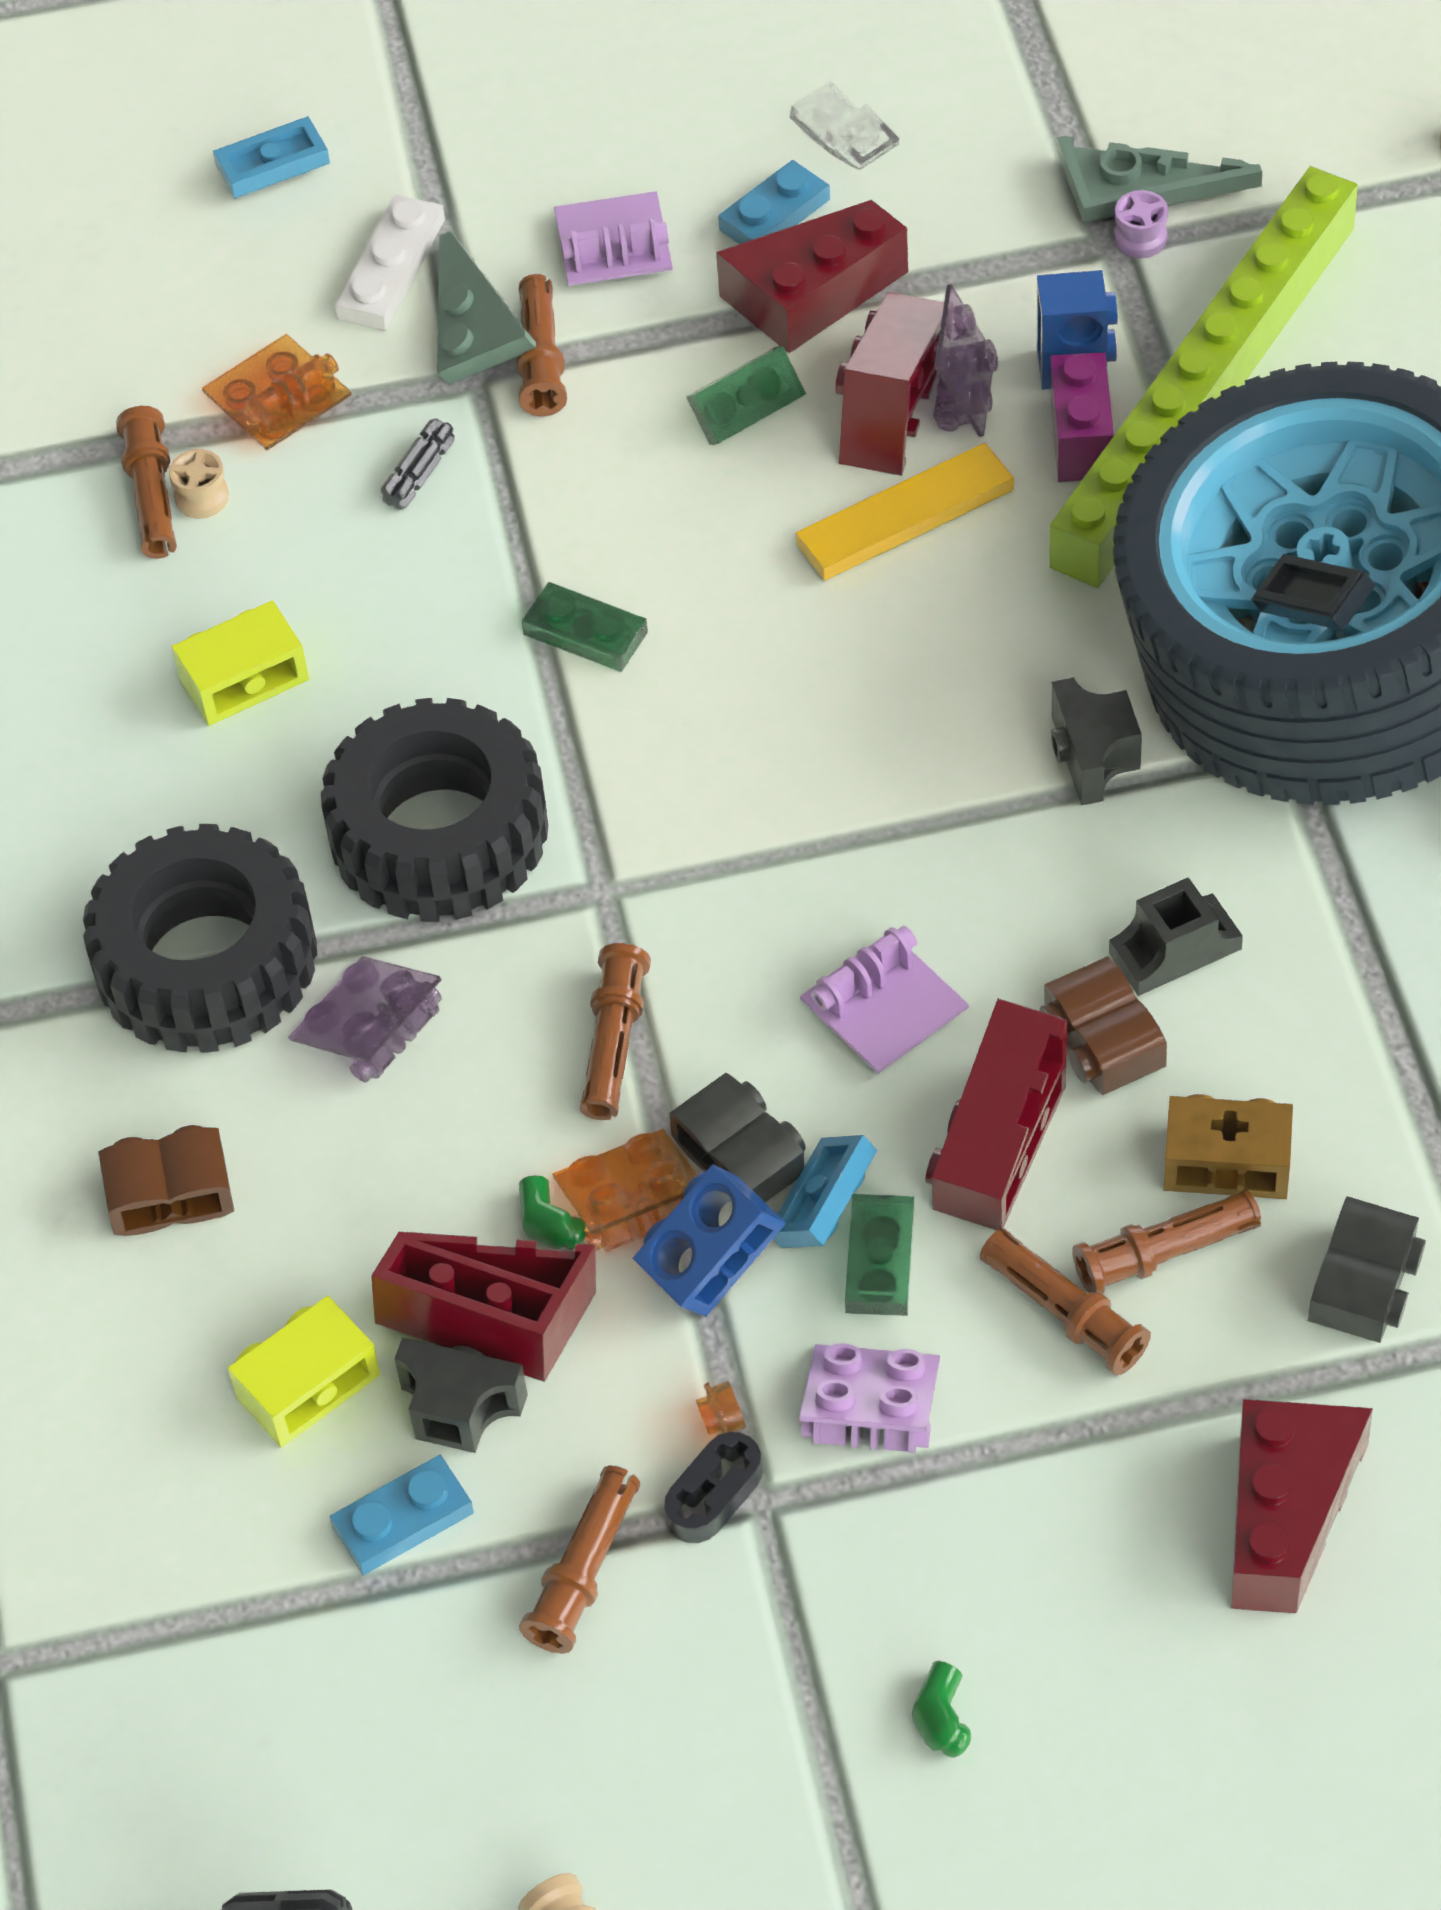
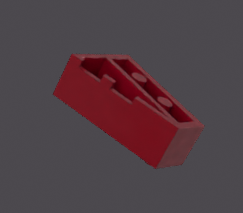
M871 199L716 252L719 296L790 354L909 272L907 227Z
M887 292L878 310H871L869 312L864 335H857L855 337L849 362H841L836 377V394L843 395L839 464L902 476L906 465V437L915 438L920 426V419L911 418L920 398L929 400L947 350L950 303Z
M997 998L961 1099L955 1103L950 1115L947 1129L948 1134L943 1148H936L928 1163L925 1182L932 1185L933 1210L993 1230L1001 1231L1004 1228L1066 1088V1019Z
M399 1231L371 1275L375 1324L447 1348L467 1346L480 1351L487 1357L522 1364L525 1376L545 1382L596 1294L595 1245L576 1244L575 1251L537 1249L536 1241L516 1240V1247L478 1245L477 1237Z
M1243 1399L1239 1441L1231 1609L1297 1614L1326 1546L1328 1534L1338 1511L1340 1512L1346 1499L1348 1487L1359 1461H1362L1368 1447L1373 1408Z

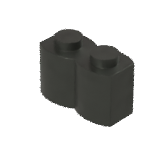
M726 1072L669 1113L671 1136L683 1152L700 1169L705 1172L713 1164L737 1175L764 1202H767L797 1180L804 1169V1151L806 1146L796 1128L787 1121L779 1123L775 1118L766 1113V1103L759 1091L751 1083L745 1081L741 1084Z
M1346 1196L1315 1283L1307 1321L1381 1343L1387 1325L1398 1328L1409 1292L1400 1290L1399 1287L1404 1273L1416 1276L1426 1245L1425 1239L1416 1237L1419 1217Z

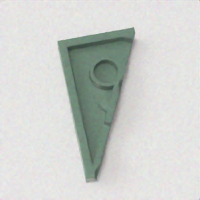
M1057 137V154L1083 223L1115 217L1117 201L1123 195L1132 191L1145 190L1160 195L1167 202L1168 206L1262 186L1263 171L1260 164H1249L1243 160L1222 157L1221 166L1188 162L1189 153L1150 147L1137 149L1127 144L1109 142L1108 149L1104 151L1074 147V137Z
M448 231L439 235L437 373L450 385L520 356L524 352L536 348V342L519 322L514 312L504 302V299L490 280L476 265L469 252L455 235Z

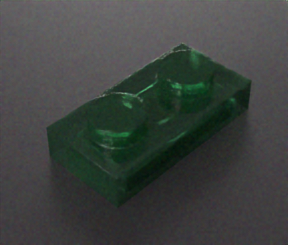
M778 346L686 396L709 444L715 445L806 395V392L784 347Z
M552 582L546 584L522 619L523 635L619 672L623 671L648 633L647 618Z
M852 1195L845 1313L908 1316L915 1213L914 1196Z

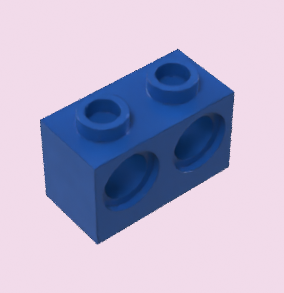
M1102 270L1037 275L1036 350L1042 390L1050 389V356L1105 352L1106 363L1116 362L1114 329H1108V325H1117L1118 322L1116 293L1105 291Z
M712 1164L707 1171L698 1174L689 1182L684 1190L682 1201L670 1215L655 1223L648 1230L643 1240V1246L632 1259L680 1307L707 1317L785 1226L786 1222L737 1175ZM731 1201V1216L726 1223L720 1226V1211L726 1203ZM691 1248V1262L680 1273V1258L687 1249Z

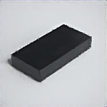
M1283 554L1254 593L1251 600L1263 613L1343 631L1376 584L1365 571Z

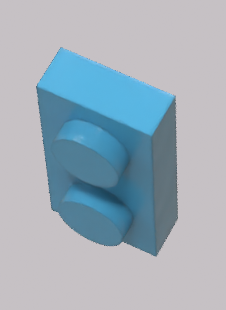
M309 116L213 151L216 167L234 199L330 164L328 149Z
M792 159L718 215L719 230L738 244L798 225L830 200V185Z
M864 1135L825 1137L820 1139L777 1214L786 1222L785 1226L773 1238L781 1248L824 1246L826 1241L834 1234L842 1212L853 1193L863 1183L865 1172L877 1152V1149Z
M439 1454L329 1517L332 1528L364 1576L474 1514L471 1499L442 1455Z

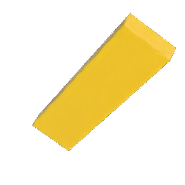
M984 442L797 531L796 545L821 578L826 581L1013 491L1014 477Z

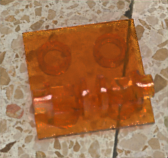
M287 333L202 387V392L266 451L352 396V392L334 376L339 371V367L332 355L326 353L323 356L318 354L311 356Z
M661 1129L653 1133L636 1135L629 1139L626 1144L599 1155L579 1158L569 1167L554 1172L552 1175L587 1228L584 1231L587 1243L595 1245V1251L603 1248L605 1253H608L615 1248L634 1241L628 1220H630L638 1238L642 1239L646 1235V1230L641 1215L647 1213L652 1226L661 1220L658 1208H660L662 1218H667L682 1201L686 1186L697 1176V1173L666 1131Z

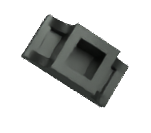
M1074 677L1052 682L1051 717L1055 728L1051 729V741L1055 758L1058 763L1067 762L1081 806L1104 801V787L1111 778L1121 773L1141 769L1142 733L1127 690L1108 694H1096L1083 689Z
M1187 877L1136 900V912L1131 923L1117 936L1109 939V954L1137 996H1140L1241 950L1243 935L1215 895L1211 893L1202 896L1190 878Z
M402 1337L394 1360L401 1390L413 1395L409 1406V1413L416 1440L475 1453L482 1433L492 1422L502 1417L521 1416L528 1396L522 1364L487 1357L480 1351L467 1346L447 1348Z

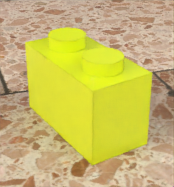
M273 600L254 609L245 610L232 619L203 632L192 634L187 639L172 645L180 682L208 726L309 680L303 646Z
M329 1295L312 1307H303L295 1312L283 1328L264 1342L248 1346L240 1353L235 1363L228 1367L236 1399L281 1448L381 1375L374 1344Z

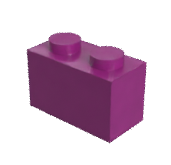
M1105 352L1050 356V403L1058 482L1082 481L1114 437Z

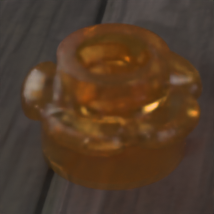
M729 1380L712 1387L709 1382L705 1383L704 1390L707 1396L695 1401L708 1435L719 1431L722 1434L737 1432L747 1428Z

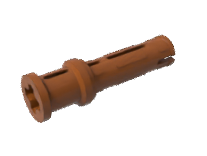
M531 274L520 281L518 289L521 300V324L535 340L536 348L524 352L517 358L518 374L523 378V385L520 387L518 396L520 406L525 412L534 416L544 417L560 412L566 405L567 391L560 377L565 369V360L563 353L555 344L552 281L549 279L545 282L546 276L542 274Z
M140 405L124 410L117 417L116 429L118 435L124 440L125 446L121 456L122 467L133 481V493L140 528L141 550L145 556L159 559L169 556L168 551L173 553L177 547L165 482V472L171 461L169 450L162 444L161 434L165 428L163 414L151 406Z
M612 943L600 949L597 963L602 969L599 988L592 992L590 1006L594 1016H596V1025L588 1060L585 1088L579 1109L585 1116L596 1120H610L612 1116L616 1117L618 1115L620 1089L624 1076L632 1023L642 1015L644 1001L639 994L642 977L649 972L651 958L642 948L626 943Z
M1245 1189L1237 1194L1226 1197V1199L1207 1204L1156 1225L1142 1228L1140 1225L1129 1224L1120 1229V1235L1091 1246L1085 1242L1074 1245L1072 1255L1076 1272L1087 1293L1103 1294L1106 1286L1136 1276L1142 1280L1150 1277L1157 1270L1158 1264L1217 1243L1238 1233L1241 1234L1251 1229L1259 1228L1261 1226L1259 1221L1261 1219L1260 1210L1253 1195Z
M1002 1228L1001 1231H995L985 1242L980 1252V1260L1001 1273L1027 1296L1052 1313L1064 1324L1066 1337L1076 1345L1085 1343L1106 1360V1368L1114 1375L1124 1374L1141 1358L1149 1344L1151 1332L1142 1324L1133 1326L1111 1309V1301L1102 1293L1090 1292L1087 1294L1044 1259L1024 1246L1022 1242L1011 1235L1005 1228Z
M608 1465L602 1469L600 1479L560 1563H555L545 1570L541 1578V1584L544 1589L533 1612L526 1613L519 1624V1630L522 1635L541 1649L552 1653H569L576 1643V1635L573 1632L584 1608L591 1607L598 1596L597 1583L594 1579L634 1495L640 1488V1481L634 1474L629 1476L626 1485L622 1484L628 1472L624 1468Z

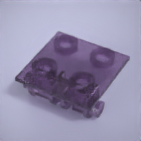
M950 284L946 285L935 360V369L939 373V382L933 417L938 427L944 431H955L961 425L971 424L977 435L983 437L987 413L992 410L993 406L990 389L993 372L998 368V355L993 342L989 339L986 340L976 325L975 315L970 305L963 304L954 287Z
M362 956L356 963L345 970L342 979L320 1003L314 1005L306 1013L304 1020L288 1038L292 1042L352 1058L354 1062L349 1066V1069L362 1082L367 1083L371 1078L378 1079L396 1058L393 1052L401 1054L406 1049L404 1040L413 1041L417 1037V1033L439 1012L438 1003L442 1000V996L435 987L442 979L438 975Z

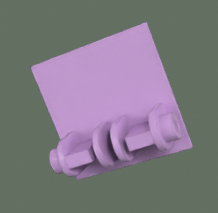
M657 191L554 207L568 286L673 270L668 248L666 222H663Z
M902 926L898 930L890 927L884 932L883 937L868 948L862 947L857 951V956L848 957L844 960L843 966L829 976L819 978L814 987L800 996V1000L877 1074L969 1008V1004L912 952L911 949L917 945V940L912 931L906 926Z
M845 1343L834 1345L815 1344L799 1421L802 1422L801 1436L812 1437L814 1444L846 1446L848 1426H852L851 1447L858 1448L861 1427L871 1428L870 1449H878L880 1429H884V1449L915 1453L916 1447L929 1448L931 1431L929 1418L940 1355L921 1354L911 1349L888 1351L857 1348L854 1345Z

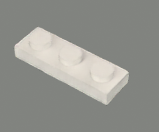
M394 194L335 304L337 320L387 331L445 221L443 205Z

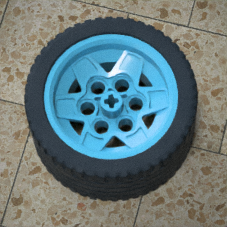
M1337 361L1321 362V366L1313 367L1311 363L1297 365L1294 370L1289 371L1282 368L1269 372L1270 376L1261 378L1258 375L1247 379L1242 386L1237 387L1233 385L1221 391V396L1216 399L1210 397L1198 405L1199 409L1197 411H1190L1179 419V425L1176 428L1171 426L1160 437L1161 443L1159 445L1154 444L1144 456L1145 463H1140L1133 473V483L1127 485L1122 496L1124 503H1121L1118 508L1117 524L1114 527L1113 534L1115 574L1155 711L1159 714L1160 721L1166 731L1171 733L1174 742L1180 749H1186L1187 756L1196 764H1203L1207 772L1217 778L1224 777L1226 783L1241 789L1243 786L1246 787L1249 793L1261 797L1267 794L1271 796V799L1288 802L1289 799L1296 800L1297 804L1314 805L1316 801L1323 802V805H1340V801L1349 800L1350 804L1366 802V798L1374 796L1378 800L1393 796L1392 792L1401 790L1403 793L1417 788L1418 783L1424 780L1429 783L1441 777V386L1437 384L1436 380L1427 376L1420 375L1416 377L1412 371L1397 368L1395 371L1391 370L1388 365L1373 363L1372 366H1364V362L1347 361L1346 365H1338ZM1283 554L1365 571L1376 584L1343 631L1263 613L1251 600L1254 593ZM1418 582H1429L1423 595L1418 600L1415 597ZM1251 616L1254 624H1256L1253 633L1237 620Z

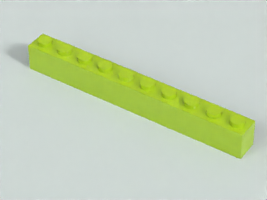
M1309 166L1051 522L1049 568L1099 589L1115 566L1113 562L1114 527L1117 524L1116 516L1119 505L1124 503L1122 496L1127 485L1133 483L1132 475L1140 463H1145L1144 456L1154 444L1159 445L1161 443L1160 437L1171 426L1176 428L1179 425L1178 420L1190 411H1197L1199 409L1198 405L1210 397L1216 399L1221 396V391L1233 385L1239 387L1245 383L1244 381L1251 375L1354 230L1357 183Z

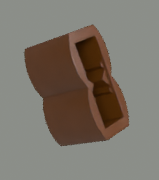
M1110 957L1102 958L1044 984V1005L1040 1007V1011L1067 1020V1046L1070 1048L1069 1059L1075 1074L1081 1082L1086 1083L1090 1081L1101 1095H1105L1166 1067L1167 1041L1148 1009L1136 998L1128 980Z
M188 1125L177 1129L172 1134L159 1140L127 1137L98 1151L107 1209L114 1235L131 1236L146 1234L168 1227L173 1223H198L221 1218L234 1212L219 1128Z

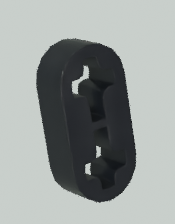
M726 1432L716 1436L670 1487L665 1496L664 1509L668 1528L677 1539L686 1543H701L711 1539L721 1530L758 1486L762 1478L761 1452L758 1444L750 1436L741 1432ZM739 1456L744 1457L745 1469L743 1471L733 1467L721 1479L723 1474L721 1460L723 1458L734 1462ZM706 1496L704 1501L706 1515L704 1517L693 1513L687 1519L683 1518L682 1505L686 1504L694 1508Z

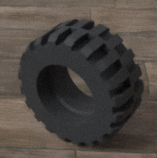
M432 698L415 699L416 705L401 709L400 704L385 708L383 710V717L375 721L370 716L355 728L356 736L354 738L346 736L334 751L335 760L332 759L326 765L322 778L324 789L320 793L321 807L334 864L339 867L340 876L349 889L356 892L359 891L361 900L377 909H380L384 904L387 906L388 914L407 920L410 914L420 915L422 922H439L440 916L455 914V920L472 916V909L482 905L488 910L503 901L502 893L506 890H509L511 893L517 891L528 880L526 870L532 871L537 867L543 855L542 845L547 841L549 827L541 767L538 765L537 754L531 742L522 737L521 730L510 720L503 717L498 722L497 712L479 704L476 705L475 709L468 708L466 701L461 699L447 698L446 703H433ZM430 791H460L483 801L468 817L455 824L437 829L409 828L388 819L391 813L402 803L416 795Z
M199 824L198 830L185 831L183 825L166 829L168 834L154 840L150 835L136 842V850L130 855L123 851L109 865L110 876L102 874L91 890L93 900L86 904L83 915V923L86 930L83 938L98 992L104 1006L110 1008L112 1018L122 1028L127 1030L133 1029L136 1038L150 1045H156L159 1040H162L166 1050L185 1053L188 1046L199 1047L200 1053L219 1051L218 1045L233 1042L234 1046L238 1047L251 1042V1034L261 1029L266 1034L281 1023L280 1013L283 1010L291 1013L303 998L301 988L306 989L311 984L315 972L313 960L317 956V940L304 883L299 880L298 871L291 860L279 854L278 847L260 837L253 842L251 832L235 827H230L228 832L219 830L217 824ZM223 916L249 925L245 934L234 945L208 958L175 960L163 957L152 951L167 932L181 923L195 918Z

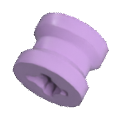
M1138 190L1123 195L1117 201L1115 207L1116 227L1114 230V240L1116 247L1123 254L1134 258H1148L1160 253L1167 242L1166 222L1168 219L1167 202L1160 195L1151 191Z

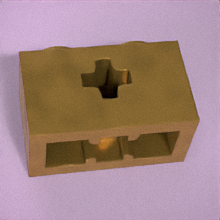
M1193 1094L1187 1097L1169 1096L1164 1191L1234 1195L1246 1189L1253 1197L1287 1199L1293 1104L1276 1103L1265 1098H1255L1249 1101L1214 1099L1204 1094Z

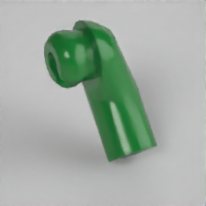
M537 1175L524 1177L519 1182L522 1228L527 1237L558 1250L563 1247L574 1250L576 1244H582L586 1236L584 1221L580 1217L570 1216L566 1210L551 1205L549 1180Z
M935 1661L913 1705L912 1720L923 1741L931 1750H941L945 1756L955 1758L962 1755L971 1742L969 1727L959 1723V1717L951 1706L952 1699L963 1678V1674L949 1663Z

